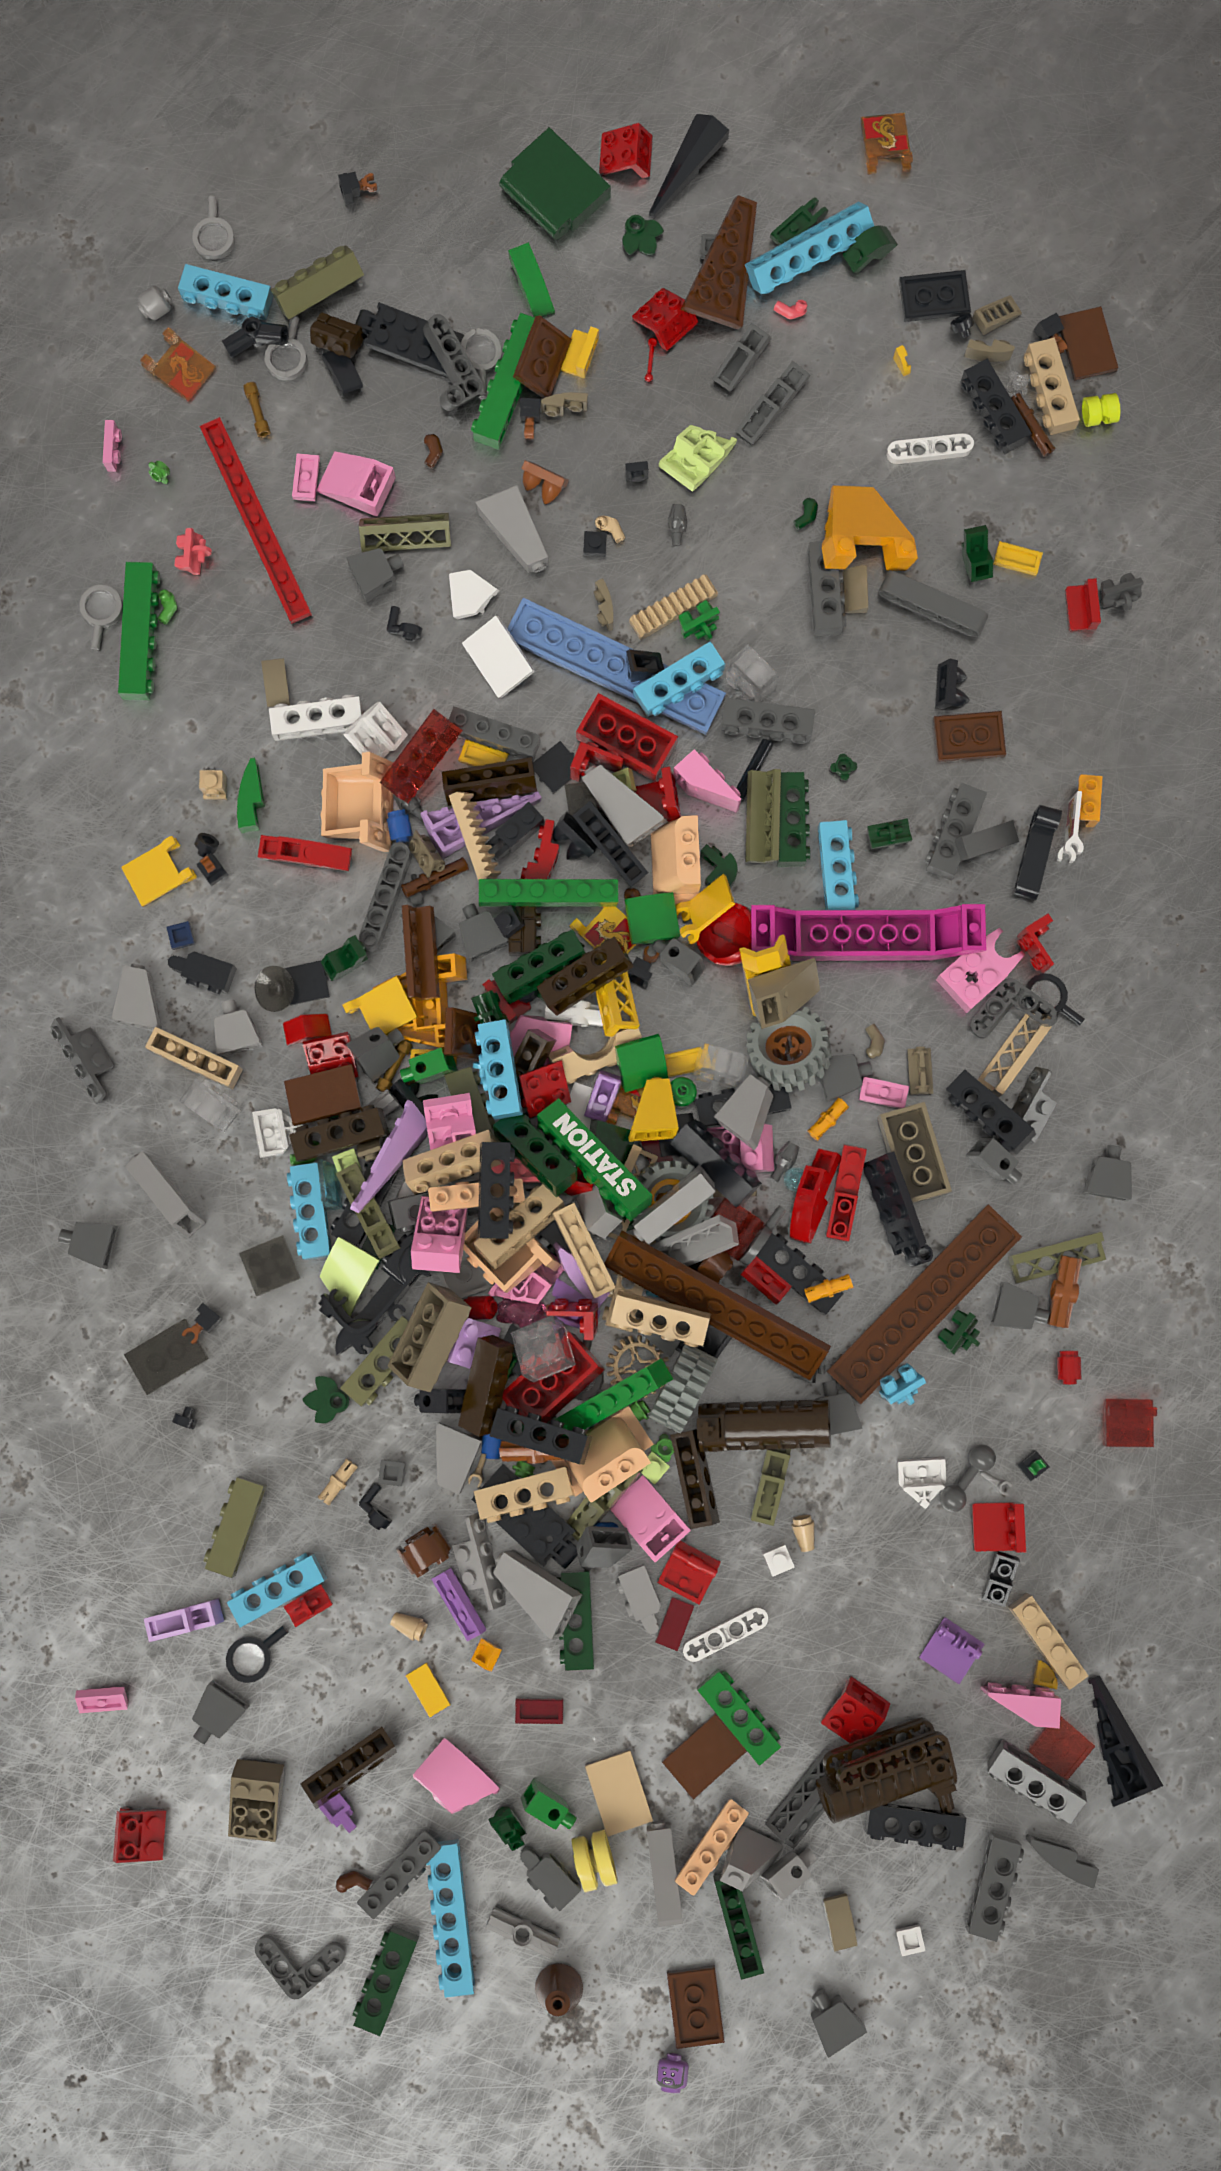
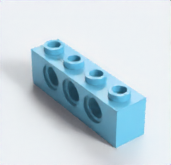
M185 264L178 286L181 298L188 303L195 304L197 302L204 304L210 309L220 308L230 314L237 315L239 313L262 320H267L274 297L269 285ZM208 287L207 290L200 291L201 288ZM229 292V295L221 296L223 293ZM245 298H251L248 302H242Z
M710 641L633 688V696L647 717L652 714L657 716L666 709L665 706L670 703L677 704L685 698L684 695L692 691L694 693L700 690L706 681L710 679L714 681L722 676L725 663ZM702 666L705 668V672L696 673L694 667ZM681 677L686 680V683L678 685L674 680ZM663 689L667 694L664 697H659L655 692Z
M847 820L819 822L818 838L825 910H856L859 907L858 894H854L853 885L857 884L856 872H852L851 863H854V850L849 847V841L852 840V828L847 826ZM835 841L841 843L842 849L839 851L832 849L831 843ZM841 864L845 871L837 873L834 871L833 865ZM843 886L847 894L838 895L835 887Z
M506 1020L478 1024L479 1031L475 1032L477 1046L481 1045L482 1054H479V1063L481 1068H485L486 1077H482L484 1091L489 1093V1100H486L487 1112L492 1114L495 1120L523 1115L509 1025ZM498 1042L500 1043L499 1050L494 1053L489 1052L490 1044ZM496 1065H503L504 1070L502 1074L498 1076L492 1074V1070ZM499 1088H507V1095L504 1098L499 1099L496 1097V1092Z
M319 1163L291 1166L290 1173H287L288 1186L293 1188V1196H290L292 1210H296L297 1218L293 1219L295 1233L299 1232L300 1241L296 1242L298 1256L302 1255L303 1260L328 1257L332 1245L321 1166ZM304 1183H310L312 1187L311 1192L307 1195H302L300 1192V1188ZM307 1206H313L315 1209V1213L311 1218H305L303 1214ZM315 1228L318 1232V1237L314 1241H309L306 1236L307 1232Z
M304 1553L294 1559L296 1564L287 1568L286 1565H283L273 1571V1577L266 1580L265 1576L252 1582L253 1588L245 1592L244 1588H241L232 1593V1599L227 1604L239 1627H243L325 1581L327 1577L315 1554L308 1557L307 1553ZM294 1570L302 1573L303 1580L301 1583H296L292 1580L291 1574ZM272 1582H278L281 1585L282 1591L279 1595L272 1593L270 1588ZM251 1594H257L260 1597L261 1603L259 1606H253L250 1603Z

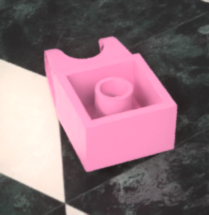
M1001 928L986 936V951L961 955L936 979L966 1013L995 989L1025 955L1020 951L1012 957L1004 958L996 953L995 942L1003 932ZM967 975L972 976L975 983L973 981L967 982Z

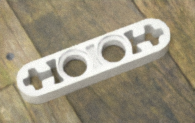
M964 433L898 440L889 445L886 456L893 464L965 457L971 453L974 440L970 435ZM961 441H964V444L967 445L966 449L958 446ZM951 442H953V446H955L953 451H951V448H952V443H951ZM937 443H944L947 446V451L943 453L938 452L935 445ZM921 445L924 447L925 453L917 455L914 453L913 447ZM907 447H909V452H908L909 456H907V451H906V448H907ZM895 448H897L898 451L901 452L899 457H897L896 454L893 453Z
M761 1607L750 1608L689 1639L683 1645L685 1658L692 1662L699 1661L764 1628L768 1623L766 1611ZM754 1612H757L759 1615L763 1613L762 1623L757 1624L756 1621L750 1623L749 1625L752 1629L747 1631L746 1624L741 1618L746 1616L747 1621L754 1617ZM733 1622H739L743 1626L742 1633L737 1636L732 1635L729 1631V1627ZM710 1634H720L722 1641L718 1646H712L708 1643ZM704 1638L705 1645L709 1650L705 1652L703 1647L697 1651V1656L694 1657L693 1654L688 1655L689 1645L693 1644L697 1647L702 1644L699 1639Z

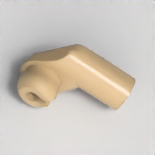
M608 516L596 518V527L610 532L616 543L626 538L617 519Z

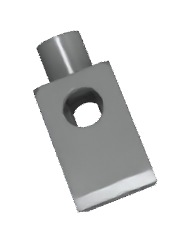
M235 1000L222 1002L224 1015L214 1018L217 1055L225 1057L262 1047L263 1043L246 1009L237 1011Z
M809 1848L800 1855L789 1852L776 1861L760 1877L774 1896L784 1900L811 1876L807 1868L817 1859ZM795 1866L794 1872L791 1873V1869Z

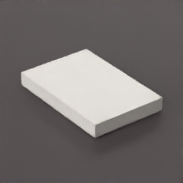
M494 616L462 642L498 698H503L535 672L499 616Z

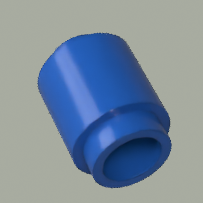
M405 809L387 813L388 819L386 821L390 840L396 841V843L410 842L409 838L413 837L409 815H406Z
M490 1434L484 1435L482 1437L481 1453L486 1454V1459L500 1460L499 1448L503 1440L490 1437Z

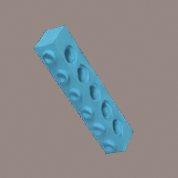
M858 201L746 263L745 267L752 288L761 294L770 293L774 290V287L781 283H788L799 273L808 272L817 263L828 261L835 253L849 249L850 245L856 242L855 238L867 229L874 227L869 207ZM851 225V229L847 233V228ZM832 235V239H831V241L828 243V239H829V237ZM813 246V250L809 254V249ZM794 256V261L790 264V260ZM775 267L774 273L770 275L771 270Z
M459 1839L439 1841L441 1849L426 1864V1866L430 1865L431 1875H428V1888L433 1890L434 1900H430L431 1914L436 1915L437 1922L436 1925H433L434 1940L439 1941V1950H436V1962L442 1968V1974L438 1976L439 1989L444 1990L445 1998L471 1995L475 1991V1980ZM446 1863L450 1866L451 1871L443 1874L438 1870V1865ZM449 1888L452 1890L453 1896L451 1898H444L440 1890ZM452 1913L456 1917V1921L447 1923L443 1919V1915ZM448 1938H455L459 1945L455 1948H450L447 1946L446 1940ZM451 1963H457L461 1966L462 1970L458 1973H453L448 1966Z

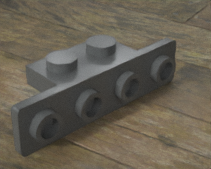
M60 1017L54 1019L50 1026L52 1037L60 1043L63 1055L74 1066V1072L86 1086L88 1096L93 1098L96 1104L101 1102L106 1093L96 1076L111 1070L114 1064L91 1027L70 1035Z
M1035 1067L1031 1072L1025 1087L1020 1092L1012 1109L1034 1128L1036 1135L1030 1141L1036 1143L1057 1102L1042 1092L1052 1071L1041 1067ZM1005 1124L1001 1132L1008 1133L1012 1130L1013 1126Z
M423 1831L362 1895L357 1904L372 1919H375L396 1896L400 1898L408 1890L409 1886L407 1884L413 1878L417 1880L425 1872L424 1866L441 1849V1845L427 1831Z

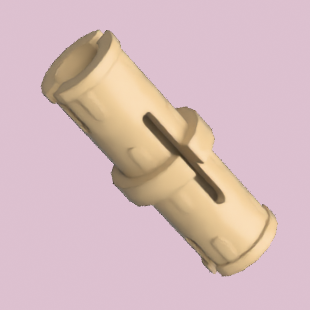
M346 1458L336 1474L330 1476V1482L321 1494L318 1495V1498L324 1500L323 1502L330 1506L339 1491L345 1489L347 1486L345 1483L358 1466Z

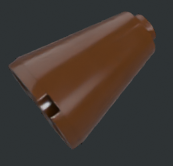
M562 1963L546 1966L538 1975L535 1983V1995L539 2004L553 2016H562L573 2010L579 2004L583 1995L582 1979L576 1969Z

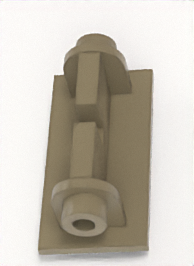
M415 830L409 843V849L427 878H430L432 871L441 872L444 870L445 861L439 853H435L436 848L431 839L425 835L420 836L419 832Z
M920 1046L916 1047V1049H907L910 1095L933 1094L931 1048Z

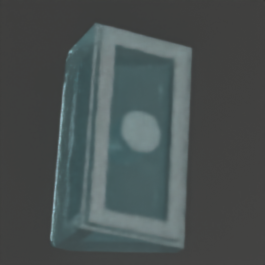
M319 1159L320 1193L324 1210L341 1209V1186L336 1175V1167L332 1163Z

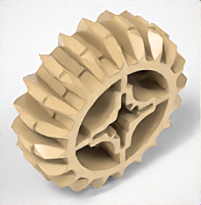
M631 1335L628 1336L630 1343L627 1345L621 1339L620 1344L623 1346L621 1349L616 1345L613 1346V1349L618 1352L616 1356L611 1353L608 1354L609 1358L614 1359V1363H606L607 1367H613V1371L607 1372V1376L615 1375L616 1379L610 1382L611 1385L623 1380L620 1377L621 1374H634L637 1372L632 1369L625 1370L633 1364L635 1360L634 1354H636L639 1363L652 1364L661 1359L660 1354L664 1352L661 1350L657 1352L655 1350L656 1346L654 1344L650 1346V1341L647 1338L645 1343L641 1342L642 1335L637 1336V1342H633ZM637 1347L648 1349L655 1356V1359L642 1360L638 1355ZM627 1349H630L631 1363L618 1368L620 1356ZM668 1357L662 1358L664 1362L669 1361Z

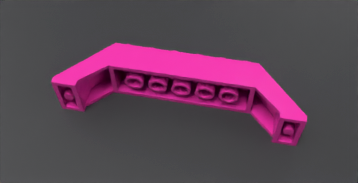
M962 904L937 910H791L776 907L775 905H751V950L758 952L773 947L779 936L784 934L788 954L792 961H806L815 958L816 961L937 960L986 951L985 904Z

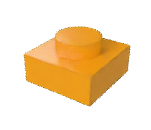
M481 1638L471 1660L483 1669L492 1672L502 1649L490 1641Z

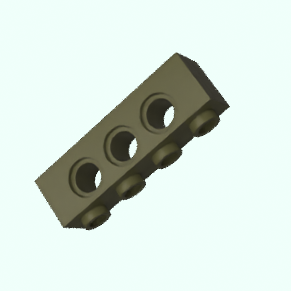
M404 1316L400 1317L340 1387L361 1407L365 1404L370 1406L378 1397L376 1391L381 1386L385 1388L394 1378L391 1375L393 1371L390 1368L386 1370L381 1369L378 1362L382 1356H387L391 1359L395 1351L394 1342L402 1337L409 1322ZM367 1374H371L375 1378V1384L370 1388L366 1387L363 1383V1378Z

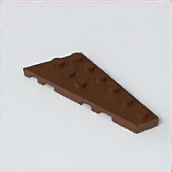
M739 195L733 199L680 310L737 330L743 327L748 285V273L745 264L750 262L757 202Z

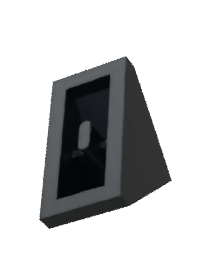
M632 649L626 651V663L631 682L649 679L664 670L661 653Z

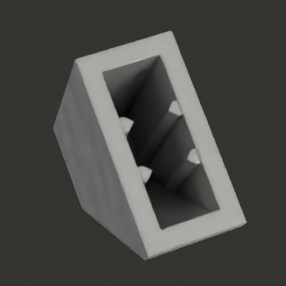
M134 963L131 964V967L124 965L111 1019L116 1023L154 1030L155 1027L161 1029L162 1026L151 974L145 970L143 965Z
M750 1074L714 1117L722 1127L755 1150L758 1147L773 1094L769 1090L770 1084L762 1077L756 1079Z
M439 1422L436 1426L437 1485L442 1487L441 1492L454 1497L455 1493L460 1494L482 1440Z
M741 1825L733 1837L732 1844L728 1848L720 1881L743 1891L775 1863L783 1849V1845Z

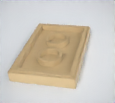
M631 1750L585 1765L607 1837L653 1821Z

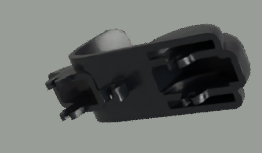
M414 1232L408 1236L404 1234L398 1240L400 1249L396 1250L393 1254L385 1256L382 1260L383 1267L381 1270L390 1277L355 1318H351L341 1306L347 1302L348 1298L346 1296L341 1301L335 1300L334 1296L338 1292L336 1288L329 1295L326 1293L320 1295L322 1299L318 1303L321 1306L319 1311L329 1319L333 1315L343 1327L336 1338V1356H339L352 1346L359 1354L367 1355L368 1352L363 1346L373 1348V1344L369 1339L373 1332L388 1315L391 1320L397 1322L399 1319L394 1316V1310L399 1308L403 1312L406 1311L403 1305L398 1304L399 1301L421 1275L432 1276L427 1270L412 1269L411 1248Z

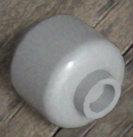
M152 286L138 297L139 302L137 305L146 319L157 320L171 309L169 302L172 299L165 288L160 290L159 287Z

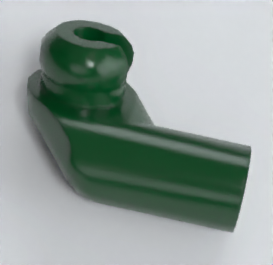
M806 498L803 501L804 514L793 521L798 530L815 521L818 510V503L815 499Z

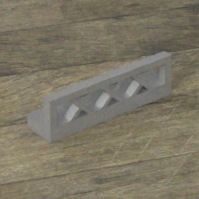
M717 1215L650 1246L686 1266H691L739 1245L736 1223L721 1215Z

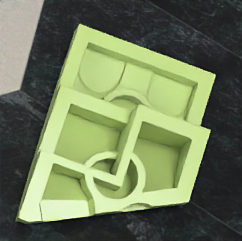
M690 425L677 436L674 449L660 460L658 467L693 492L725 459L735 446L737 439L731 437L730 440L717 436V432L706 431L700 427Z
M338 1237L323 1266L320 1278L329 1292L335 1288L338 1290L334 1296L336 1301H341L344 1296L348 1298L347 1302L341 1306L351 1317L380 1259L342 1237Z

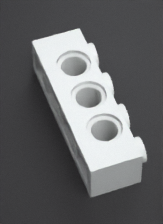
M344 695L342 699L322 698L319 702L310 703V701H299L297 705L290 706L287 704H277L274 708H269L272 736L275 741L346 732L363 715L361 700L359 696ZM335 711H345L342 717H334ZM314 713L322 714L319 720L314 721L311 719ZM292 716L300 717L297 723H289V719Z

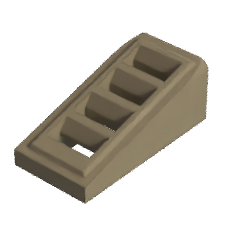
M1009 295L975 310L972 318L984 336L1017 318L1022 312L1012 296ZM1007 303L1010 305L1013 312H1009V310L1005 306ZM998 308H1002V310L1005 313L1004 316L1001 314ZM993 311L996 313L998 317L997 319H995L994 315L992 314ZM986 315L990 318V322L986 319Z

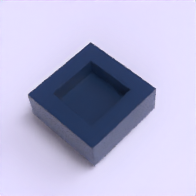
M189 921L166 927L172 950L195 945Z

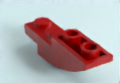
M546 819L545 825H540L538 839H542L540 848L536 847L534 861H537V863L528 862L527 868H522L521 879H550L560 851L559 844L552 843L553 831L555 829L554 820Z
M261 835L258 858L343 871H349L352 848L266 835Z
M843 1144L826 1237L844 1241L850 1240L866 1148Z
M818 1149L812 1165L805 1166L792 1211L790 1224L791 1239L811 1244L828 1204L825 1196L841 1159L839 1153Z

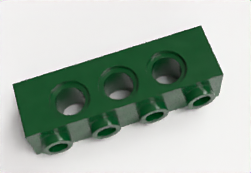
M781 772L779 860L777 861V867H805L806 860H810V846H806V837H810V824H806L805 815H809V801H805V793L809 792V780L804 778V772ZM795 793L799 799L792 802L787 799L786 795ZM795 815L798 817L799 822L791 824L788 822L787 817ZM795 837L799 840L800 844L798 846H791L787 840Z
M571 929L568 932L561 933L552 941L541 944L534 951L521 955L514 962L501 966L496 972L492 973V976L502 995L510 1005L537 990V986L543 983L546 978L554 976L566 965L580 959L586 952L574 930Z
M524 1113L519 1116L502 1118L493 1125L494 1136L500 1142L511 1143V1148L515 1150V1157L556 1198L578 1180L576 1164L571 1159L567 1160L556 1144L553 1143L551 1145L546 1140L542 1130L539 1128L535 1129ZM519 1134H525V1135H526V1136L523 1137V1138L517 1137ZM536 1149L542 1150L540 1153L532 1152ZM550 1165L558 1166L554 1169L548 1168V1166Z
M590 1570L561 1571V1577L556 1578L582 1594L573 1614L581 1616L582 1622L578 1626H572L568 1622L562 1636L559 1637V1640H564V1650H560V1665L565 1664V1671L594 1669ZM574 1638H578L583 1642V1647L580 1650H573L569 1642Z
M722 1873L714 1875V1883L741 1980L764 1974L743 1892L721 1882Z
M393 1925L390 1933L384 1932L380 1946L384 1948L381 1956L375 1955L370 1969L375 1971L372 1979L366 1978L361 1991L365 1994L362 2003L357 2001L352 2014L353 2017H356L353 2026L379 2037L381 2036L419 1936ZM395 1951L399 1954L400 1959L391 1961L387 1953ZM380 1975H387L390 1978V1983L386 1985L381 1984L378 1977ZM376 1998L381 2002V2006L373 2008L370 2006L369 2000Z

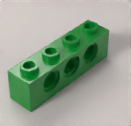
M717 1669L697 1686V1691L760 1766L781 1748L778 1742L781 1737L773 1727L768 1730L763 1724V1721L766 1719L757 1708L755 1710L750 1708L747 1704L750 1700L741 1689L738 1692L732 1686L735 1681L725 1670L722 1673ZM729 1691L732 1694L731 1699L728 1702H721L718 1699L720 1692ZM742 1709L747 1712L745 1720L737 1721L734 1719V1714L737 1710ZM755 1728L762 1730V1736L758 1740H753L749 1737L751 1730Z

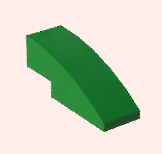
M529 242L508 250L509 260L532 316L540 315L545 317L555 313L545 281Z
M255 757L250 758L246 766L238 793L237 821L238 829L241 833L260 830L256 808L265 807L259 764Z

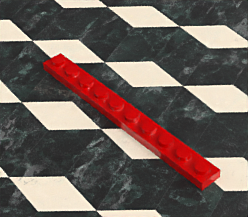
M219 417L201 425V431L291 624L311 616L310 609L221 418Z

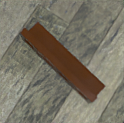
M402 905L408 997L418 1001L440 998L434 907L423 906L415 908L410 905Z

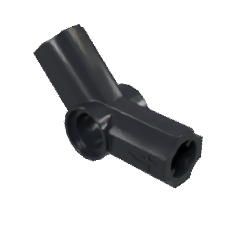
M249 317L243 321L240 330L222 340V343L233 358L251 346L260 347L264 344L283 346L287 344L289 329L287 325L260 322L257 317Z

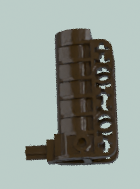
M829 1400L701 1403L698 1406L697 1437L701 1452L831 1448Z
M923 1717L828 1751L823 1757L826 1776L816 1779L821 1803L833 1824L928 1789L938 1798L941 1813H951L955 1809L951 1793L957 1791L955 1785L957 1784V1772L948 1738L941 1732L935 1731L932 1723ZM921 1725L927 1727L924 1729L923 1734L918 1732L921 1729ZM902 1732L906 1733L905 1741L896 1743V1736ZM878 1741L882 1743L880 1750L874 1748L877 1746ZM862 1749V1756L853 1760V1751ZM836 1757L839 1760L836 1762L837 1766L835 1767L831 1765V1763L833 1762L832 1758Z

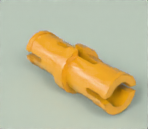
M838 1097L826 1112L823 1111L820 1114L821 1117L807 1130L809 1135L818 1141L830 1127L836 1125L838 1118L849 1106Z
M846 1274L836 1279L823 1280V1283L805 1288L804 1291L808 1303L827 1296L829 1298L834 1297L833 1294L852 1289L853 1284L849 1274Z

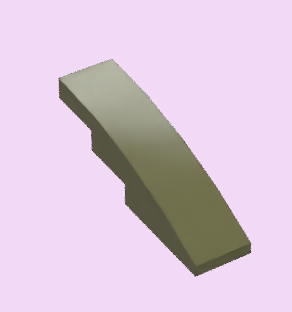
M357 1163L336 1173L350 1204L355 1201L361 1191L363 1182H366ZM374 1196L360 1213H355L377 1256L381 1259L400 1249V1246Z
M766 1449L751 1515L752 1521L774 1526L791 1449Z
M641 1469L592 1503L586 1496L567 1520V1523L576 1530L572 1536L579 1541L587 1526H596L643 1470Z

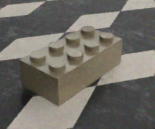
M925 1102L880 1114L877 1120L887 1153L895 1152L912 1202L917 1203L952 1192Z
M428 1282L389 1361L388 1367L407 1386L431 1393L444 1364L448 1360L449 1353L459 1337L463 1324L469 1317L471 1307L451 1289Z

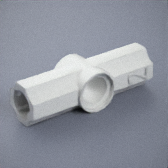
M580 1001L558 1016L546 1005V1020L570 1022L573 1026L589 1027V1025L603 1027L598 1005Z

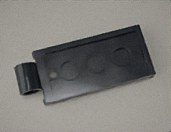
M380 302L377 305L378 312L376 315L365 309L360 310L355 325L362 327V338L365 339L364 345L366 347L448 377L424 335L423 327L427 320ZM454 331L459 342H461L465 335ZM443 344L444 349L451 352L450 346Z
M895 1152L886 1153L864 1163V1174L868 1179L872 1197L879 1210L880 1220L885 1227L887 1239L892 1247L894 1256L903 1252L905 1261L912 1267L931 1261L933 1250L929 1245L925 1244L927 1242Z
M502 1464L481 1489L520 1478L505 1464ZM523 1489L519 1494V1499L523 1503L528 1502L531 1498V1493L528 1489ZM505 1495L497 1498L496 1504L498 1508L503 1509L507 1506L508 1499ZM474 1496L471 1500L476 1503L475 1496ZM548 1504L547 1508L533 1511V1507L524 1509V1514L510 1517V1513L500 1515L501 1520L496 1521L503 1530L543 1567L552 1557L562 1568L566 1569L578 1556L576 1545L568 1539L576 1530ZM549 1536L553 1538V1541L551 1543H548L547 1538Z

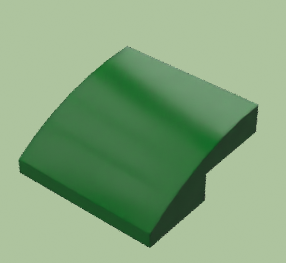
M673 893L652 894L624 900L631 944H646L657 940H671L680 937Z
M659 1033L615 1046L616 1061L620 1069L622 1088L625 1093L645 1087L646 1081L655 1077L668 1079L667 1065Z

